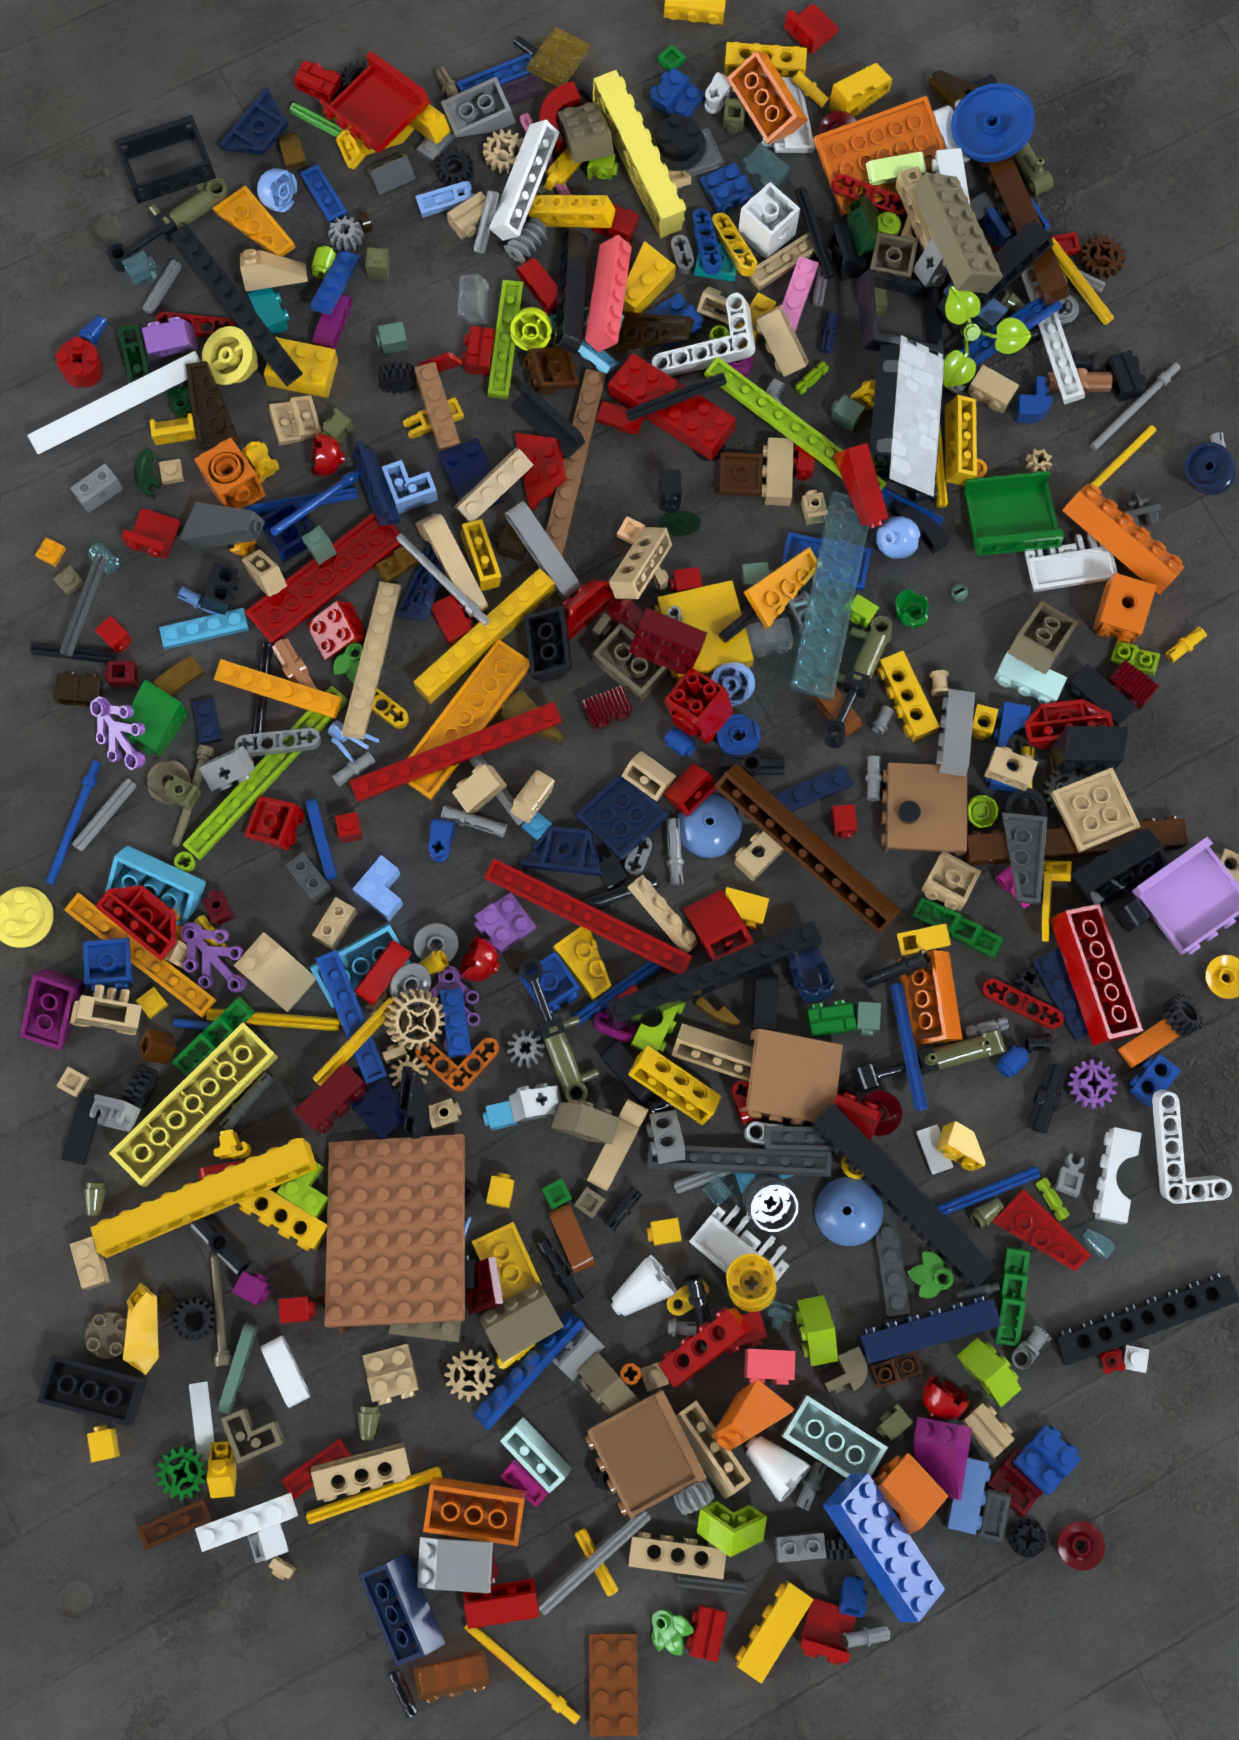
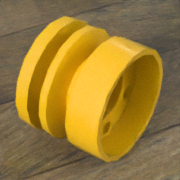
M753 1253L741 1255L733 1260L728 1267L726 1279L729 1296L734 1305L748 1312H757L768 1307L774 1300L777 1290L775 1273L770 1262L761 1255ZM750 1283H755L753 1290L749 1289Z

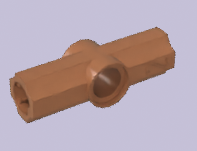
M1076 368L1085 394L1088 392L1111 391L1113 381L1111 372H1088L1087 369ZM1048 372L1046 385L1049 386L1048 392H1060L1054 372Z
M288 638L277 641L272 646V649L281 663V668L288 681L317 689L309 676L310 673L301 657H298Z

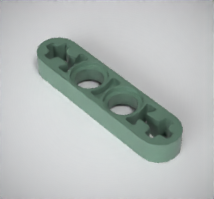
M245 1322L220 1399L218 1412L230 1415L233 1410L257 1333V1324Z

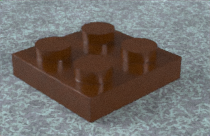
M721 452L719 495L761 497L763 454Z

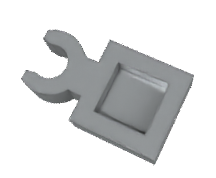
M1070 1153L1065 1159L1066 1167H1061L1059 1170L1055 1190L1077 1197L1079 1196L1084 1174L1079 1173L1078 1170L1083 1167L1084 1158H1080L1078 1164H1074L1072 1162L1073 1154Z

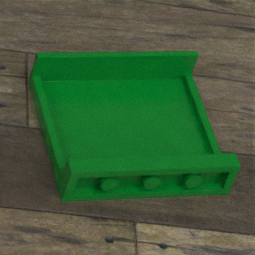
M1036 471L1028 474L1016 473L1008 476L995 475L988 478L975 477L974 479L966 480L963 494L976 556L1061 547L1064 533L1063 529H1058L1048 484L1050 471Z

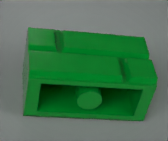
M838 1000L832 1002L833 1006L824 1007L823 1003L810 1005L811 1009L806 1011L810 1038L854 1032L856 1030V1022L852 1003H846V1000Z

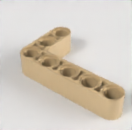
M434 513L416 522L415 526L423 540L430 542L447 578L471 601H475L480 606L482 612L489 609L443 516Z

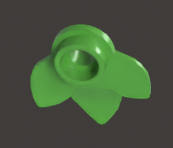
M351 643L345 648L344 654L338 656L334 662L333 672L335 675L346 673L350 682L354 684L363 645ZM357 651L359 652V655L357 657H353L352 653Z
M928 1251L922 1253L923 1265L915 1266L908 1271L910 1279L920 1285L919 1296L922 1298H933L937 1296L940 1290L950 1288L954 1282L952 1271L944 1267L941 1257ZM940 1274H943L946 1277L944 1283H941L938 1280V1276Z
M666 1609L656 1611L652 1617L654 1629L651 1638L653 1645L658 1651L666 1647L667 1651L671 1654L683 1655L682 1637L692 1634L694 1632L693 1627L681 1615H673L671 1611ZM660 1619L665 1622V1626L661 1623Z

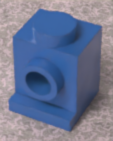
M845 1577L841 1585L838 1613L859 1618L863 1617L867 1609V1605H865L867 1590H864V1580L861 1577Z

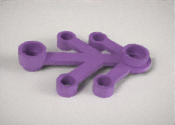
M103 696L95 698L90 704V710L97 717V743L100 745L109 743L107 757L109 761L116 762L122 759V752L117 748L118 740L126 752L124 759L126 767L130 770L141 768L145 763V757L142 753L134 750L123 732L131 733L133 736L143 735L145 733L144 724L141 722L130 724L115 721L111 714L120 715L123 719L131 718L134 714L132 706L111 705L108 699ZM106 723L109 726V732L106 731Z
M194 922L187 923L182 927L181 937L187 943V960L183 963L185 971L193 972L198 969L199 963L196 960L197 947L202 952V976L198 979L200 988L207 989L213 985V978L211 977L212 964L228 981L227 986L230 991L238 993L247 987L246 977L242 974H234L219 957L228 956L232 960L240 959L244 954L242 947L209 946L204 940L214 939L217 943H223L229 938L227 930H203L199 924ZM189 930L193 931V938L190 937ZM219 932H221L224 935L223 940L219 938ZM234 949L238 951V957L233 954ZM189 961L193 963V969L189 967ZM204 978L208 980V985L203 983ZM234 980L238 982L237 988L233 985Z
M447 966L444 971L439 972V982L430 991L431 997H437L440 990L462 988L463 995L470 1005L477 1004L480 999L476 991L470 990L460 981L461 975L458 969L453 966ZM448 973L453 974V979L450 981L445 979ZM475 994L477 999L470 1001L468 999L469 995ZM465 1007L468 1025L471 1027L478 1026L481 1021L480 1016L477 1013H472ZM472 1016L478 1018V1021L474 1024L469 1021ZM445 1037V1039H444V1041H443V1046H444V1049L447 1051V1044H446V1037Z

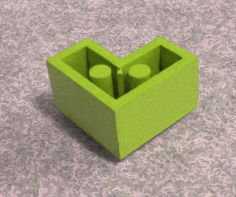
M316 1162V1170L283 1183L276 1193L319 1219L328 1205L329 1198L312 1188L324 1169L322 1165Z
M825 1296L797 1300L798 1310L794 1311L797 1325H802L799 1329L801 1339L805 1341V1343L801 1344L804 1358L808 1357L811 1366L838 1361L835 1326Z
M976 1338L957 1357L964 1368L979 1381L986 1394L1000 1407H1003L1022 1389L1017 1382L1019 1377L1010 1368L1011 1364L1003 1355L999 1357L996 1355V1350L989 1342L984 1344L979 1338Z
M715 1501L700 1508L697 1533L724 1554L732 1557L764 1540L767 1516L751 1505L733 1513L720 1502Z

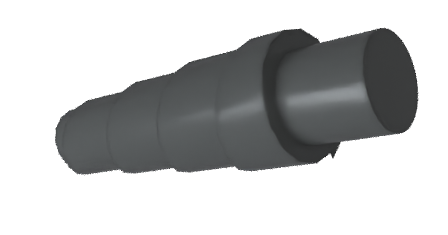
M986 1282L978 1288L970 1287L956 1292L957 1299L987 1296L993 1292L1000 1291L998 1282L990 1284Z

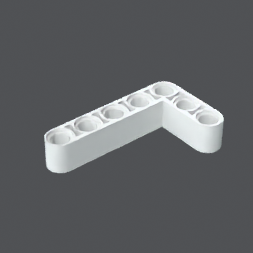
M733 293L727 298L726 307L730 336L658 353L653 357L652 365L672 377L709 368L717 357L726 363L751 357L755 352V340L750 307L745 298L739 293ZM742 303L739 308L734 309L736 304ZM744 322H745V324H744V326H743L742 328L737 329V327H738V325H739L740 323H744ZM748 342L745 348L740 349L743 343ZM727 347L726 352L723 353V354H720V351H721L723 348ZM707 352V355L704 358L700 359V356L703 353ZM687 357V360L684 363L680 364V361L683 358ZM667 362V365L660 369L661 365Z
M1163 1089L1156 1091L1153 1095L1152 1103L1159 1188L1162 1197L1175 1204L1228 1198L1232 1192V1186L1229 1181L1219 1176L1186 1178L1179 1099L1176 1094ZM1168 1095L1170 1098L1169 1104L1163 1107L1162 1099ZM1170 1118L1172 1121L1171 1126L1165 1129L1164 1122ZM1169 1141H1173L1172 1150L1167 1152L1165 1149L1166 1144ZM1175 1164V1171L1172 1174H1168L1167 1169L1169 1165ZM1221 1182V1190L1215 1193V1185ZM1199 1184V1192L1193 1195L1192 1188ZM1176 1186V1195L1170 1197V1189Z

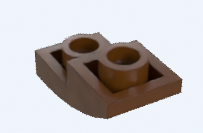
M916 1351L905 1353L871 1366L879 1389L924 1373Z

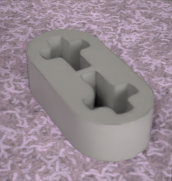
M676 235L672 238L670 246L673 260L679 273L689 274L693 271L695 263L692 249L686 236ZM677 243L683 245V251H680L679 246H676ZM682 258H685L686 263H688V266L682 264Z
M648 837L643 841L646 842L648 849H643L640 855L637 854L639 851V846H637L626 858L625 872L631 877L640 876L644 871L652 850V842ZM635 858H638V867L640 869L631 871L629 863L633 864Z

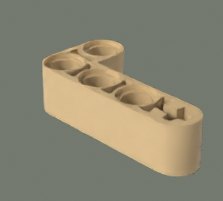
M629 1099L626 1101L619 1115L620 1119L613 1143L605 1144L587 1179L588 1182L608 1191L648 1113V1109Z

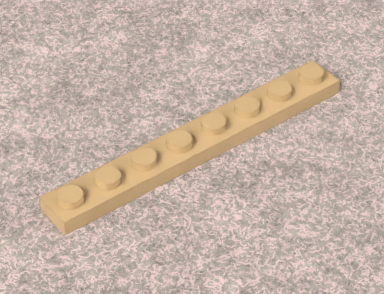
M381 581L379 583L342 736L362 740L365 738L400 597L401 585Z

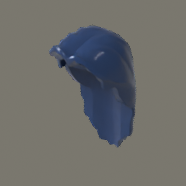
M819 948L789 960V968L794 986L804 1001L815 1003L830 997L833 993L835 982L823 956L820 954Z

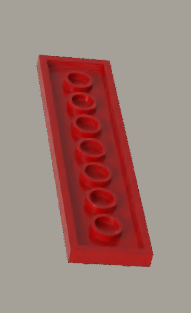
M373 512L332 544L337 554L318 565L315 559H312L285 580L287 587L270 597L268 595L264 596L247 609L245 614L273 646L277 641L285 637L374 568L377 563L402 545L396 540L397 536L401 533L393 524L379 527Z

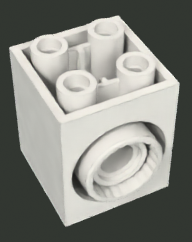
M769 182L741 208L738 231L744 241L762 257L767 259L796 235L800 208Z

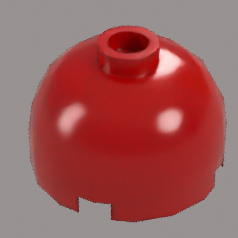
M316 433L311 460L315 463V468L311 467V475L327 477L333 475L338 470L339 464H344L345 452L341 451L339 442L332 436Z
M477 936L470 943L469 947L472 949L468 954L465 953L459 969L460 977L472 982H482L488 979L491 974L495 975L500 966V963L497 962L498 953L494 945Z
M931 1375L922 1391V1399L925 1407L929 1410V1416L937 1421L959 1418L970 1404V1399L965 1400L967 1397L966 1393L950 1381L945 1380V1384L938 1381L939 1376Z

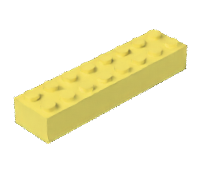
M617 70L594 78L593 102L598 104L611 131L612 142L659 238L682 230L683 221L685 220V203L677 195L676 184L674 181H670L668 177V168L665 163L662 164L659 150L651 142L650 131L648 128L645 129L642 124V115L639 111H636L634 99L626 91L624 78L622 76L619 77Z
M242 1023L109 1154L140 1186L147 1188L278 1056L249 1027Z

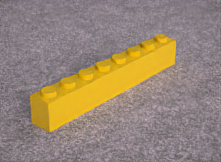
M539 568L487 615L491 620L487 626L479 622L413 681L415 690L429 704L434 702L485 656L498 639L502 640L524 620V615L531 614L555 592V582Z

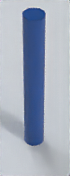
M174 1018L173 1027L205 1030L213 1021Z

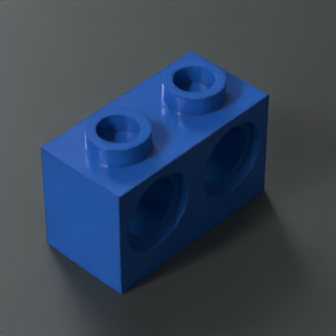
M1161 1054L1154 1057L1149 1056L1142 1065L1145 1068L1140 1075L1137 1073L1129 1082L1131 1087L1128 1092L1148 1108L1153 1107L1152 1098L1154 1093L1161 1089L1167 1090L1181 1072L1178 1067ZM1156 1065L1163 1069V1076L1156 1074ZM1142 1083H1147L1150 1086L1149 1094L1143 1092Z

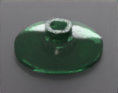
M675 511L663 515L659 519L658 526L659 528H667L671 536L682 537L698 531L701 526V520L694 513Z

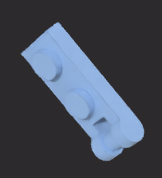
M464 181L415 197L423 218L453 209L474 194L471 192V183Z

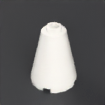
M652 1255L642 1261L612 1296L613 1302L611 1306L618 1315L627 1316L672 1297L677 1292L669 1275H665L662 1271V1265Z
M754 1436L745 1446L748 1449L746 1452L747 1457L775 1498L780 1502L784 1501L797 1488L796 1485L800 1480L803 1481L811 1469V1466L806 1461L762 1436L758 1438Z

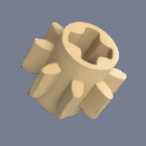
M1034 449L1032 455H1027L1026 461L1029 463L1026 469H1030L1031 472H1046V469L1050 470L1052 464L1049 461L1052 455H1048L1045 449L1039 451Z

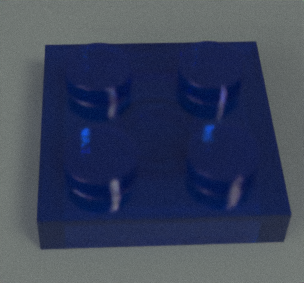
M386 1077L380 1080L351 1108L380 1139L387 1138L404 1121V1114L397 1111L400 1091Z

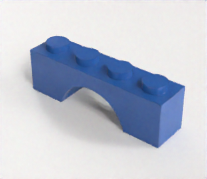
M1005 701L1002 707L998 708L996 721H999L998 728H994L992 741H995L994 749L996 746L1007 747L1010 737L1025 731L1024 724L1029 719L1031 706ZM992 748L990 751L989 760L992 755V752L994 751V749ZM1007 763L1009 770L1016 771L1014 764ZM986 777V782H989V790L1009 794L1017 790L1015 787Z

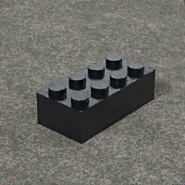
M51 1355L37 1402L125 1426H134L148 1379L60 1355Z

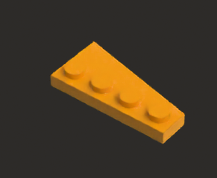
M246 185L212 208L215 214L272 254L283 257L296 248L294 242Z
M810 547L744 591L745 596L765 629L774 623V619L783 612L784 607L798 594L799 589L808 582L821 566Z

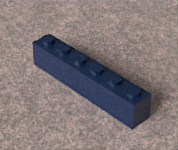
M985 1295L972 1298V1303L964 1305L963 1301L951 1304V1309L942 1311V1308L928 1311L929 1315L922 1318L920 1314L906 1317L907 1322L899 1324L898 1320L884 1323L885 1328L877 1330L876 1326L863 1329V1334L857 1336L861 1352L866 1363L871 1364L1000 1327L1001 1323L994 1299H986Z

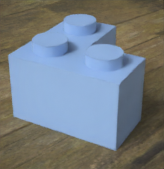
M402 460L382 466L385 480L399 514L438 501L437 491L429 472L409 478Z
M381 855L355 885L353 891L356 896L388 921L403 906L402 900L389 890L391 885L401 875L399 869Z

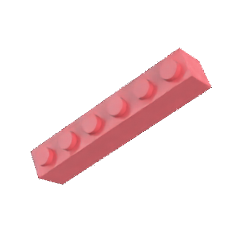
M620 235L601 243L599 246L585 341L598 352L618 343L632 249L630 244Z

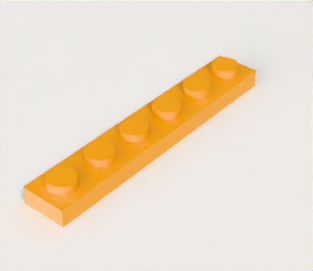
M220 659L214 680L334 719H336L343 699L336 695Z

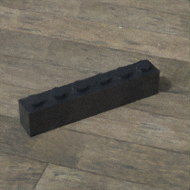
M1035 219L1026 224L1015 237L1009 239L997 253H993L1003 278L988 294L973 292L980 301V310L1054 245L1051 235ZM945 296L937 307L941 315L957 331L965 322L963 324H954L947 319L945 304L948 296Z

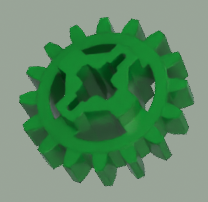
M182 1446L179 1453L175 1448L171 1449L172 1456L164 1454L165 1463H158L162 1471L156 1473V1476L162 1477V1480L157 1484L158 1486L165 1485L163 1493L171 1491L172 1499L179 1494L180 1500H184L186 1493L192 1498L194 1497V1490L197 1492L202 1491L200 1483H207L203 1476L207 1474L208 1470L204 1469L203 1466L208 1462L200 1461L202 1453L194 1455L195 1448H190L186 1452L185 1446ZM183 1457L179 1464H172V1461L176 1458ZM193 1462L197 1466L198 1473L194 1471ZM185 1468L184 1472L187 1473V1476L180 1478L181 1474L178 1473V1470ZM168 1474L171 1475V1478L173 1480L172 1484L168 1479ZM186 1482L194 1483L190 1488L182 1489Z

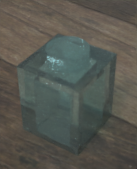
M144 250L121 261L135 288L157 277L154 270L157 266L152 256L147 257Z

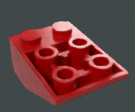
M722 890L683 909L710 962L754 944L745 924Z

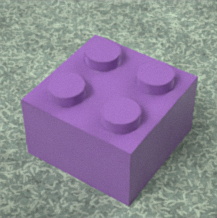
M180 317L169 318L168 322L160 324L159 321L147 324L148 327L142 328L147 353L156 358L198 349L193 325Z

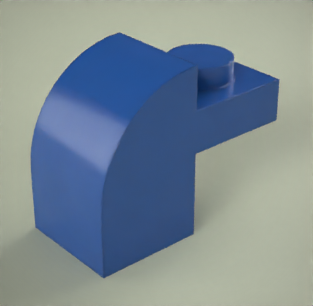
M1045 376L1036 377L1033 384V395L1020 394L1016 402V423H1036L1042 420L1048 413L1054 396H1048L1049 386L1045 384Z

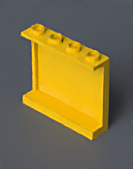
M732 580L657 597V605H654V611L666 615L669 607L672 609L673 605L678 606L681 609L683 623L707 632L701 652L693 666L694 669L704 674L713 672L721 665L729 662H740L747 667L753 666L754 658L746 628L741 630L727 643L722 642L719 638V633L742 615ZM670 669L672 678L676 677L678 684L684 675Z

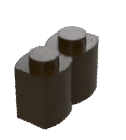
M64 671L57 674L53 699L57 704L90 707L91 702L95 698L102 696L104 682L94 673L78 676L75 672Z

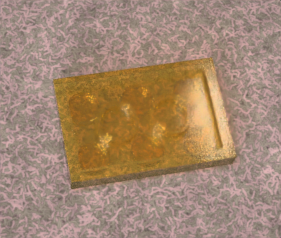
M555 26L528 63L527 71L559 87L566 84L589 52L590 44Z

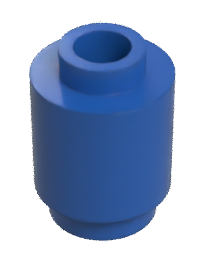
M672 727L664 738V741L667 743L666 745L682 758L686 755L690 757L697 748L695 746L696 740L680 728Z
M1012 1045L998 1060L996 1068L1004 1077L1009 1079L1011 1076H1015L1029 1062L1027 1057L1029 1053L1020 1045L1018 1047Z

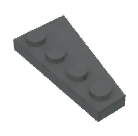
M1002 813L1017 903L1040 905L1047 817Z

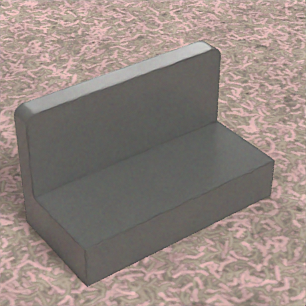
M403 152L366 167L368 176L372 178L378 194H383L415 180L408 156Z

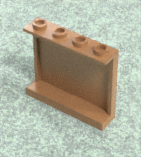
M888 763L886 769L882 771V782H886L881 798L882 803L885 804V812L882 811L881 824L885 825V833L881 834V846H884V853H888L889 850L952 852L954 856H964L967 852V773L965 777L939 773L940 765ZM905 801H914L921 809L920 817L912 824L903 823L898 817V809Z
M764 1029L751 1031L750 1040L755 1042L746 1107L741 1108V1112L748 1113V1117L752 1118L768 1116L769 1121L783 1122L784 1119L790 1120L791 1125L804 1126V1123L811 1124L810 1122L829 1103H833L836 1106L834 1100L838 1090L843 1045Z
M663 1390L650 1395L586 1430L588 1436L584 1438L590 1450H596L599 1458L595 1460L601 1472L606 1470L610 1478L606 1482L612 1494L617 1492L621 1500L617 1503L623 1516L628 1514L630 1519L693 1483L701 1482L707 1478Z

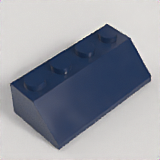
M404 1553L359 1574L396 1666L426 1656L445 1644L423 1588L417 1587L418 1577L408 1553Z

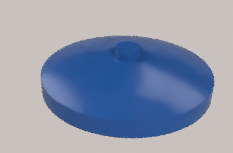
M988 84L971 91L959 102L952 116L951 130L957 148H961L962 153L968 158L979 162H997L1015 155L1027 144L1033 133L1035 125L1033 105L1023 91L1008 84Z

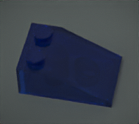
M478 438L439 453L440 464L458 502L492 471ZM500 496L490 507L503 503V497Z

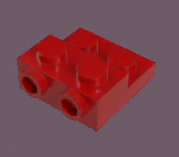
M259 796L244 837L266 843L271 847L289 850L290 845H294L297 835L295 832L297 826L301 825L304 821L303 809L294 803Z

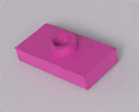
M514 1459L500 1476L512 1488L526 1490L525 1498L535 1507L548 1494L547 1490L517 1459Z

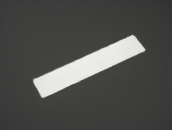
M206 1381L189 1384L196 1452L197 1454H203L200 1461H207L209 1463L211 1442H214L208 1382ZM208 1463L203 1466L206 1470H208Z

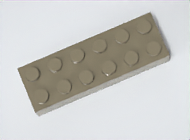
M926 172L911 190L956 290L988 294L1003 276L984 237L983 230L978 224L976 215L971 209L968 198L960 185L959 179L956 176Z

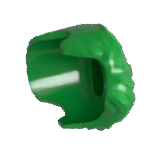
M906 589L896 596V617L903 625L908 628H917L928 622L929 605L925 595L922 594L920 596L914 593L913 590Z

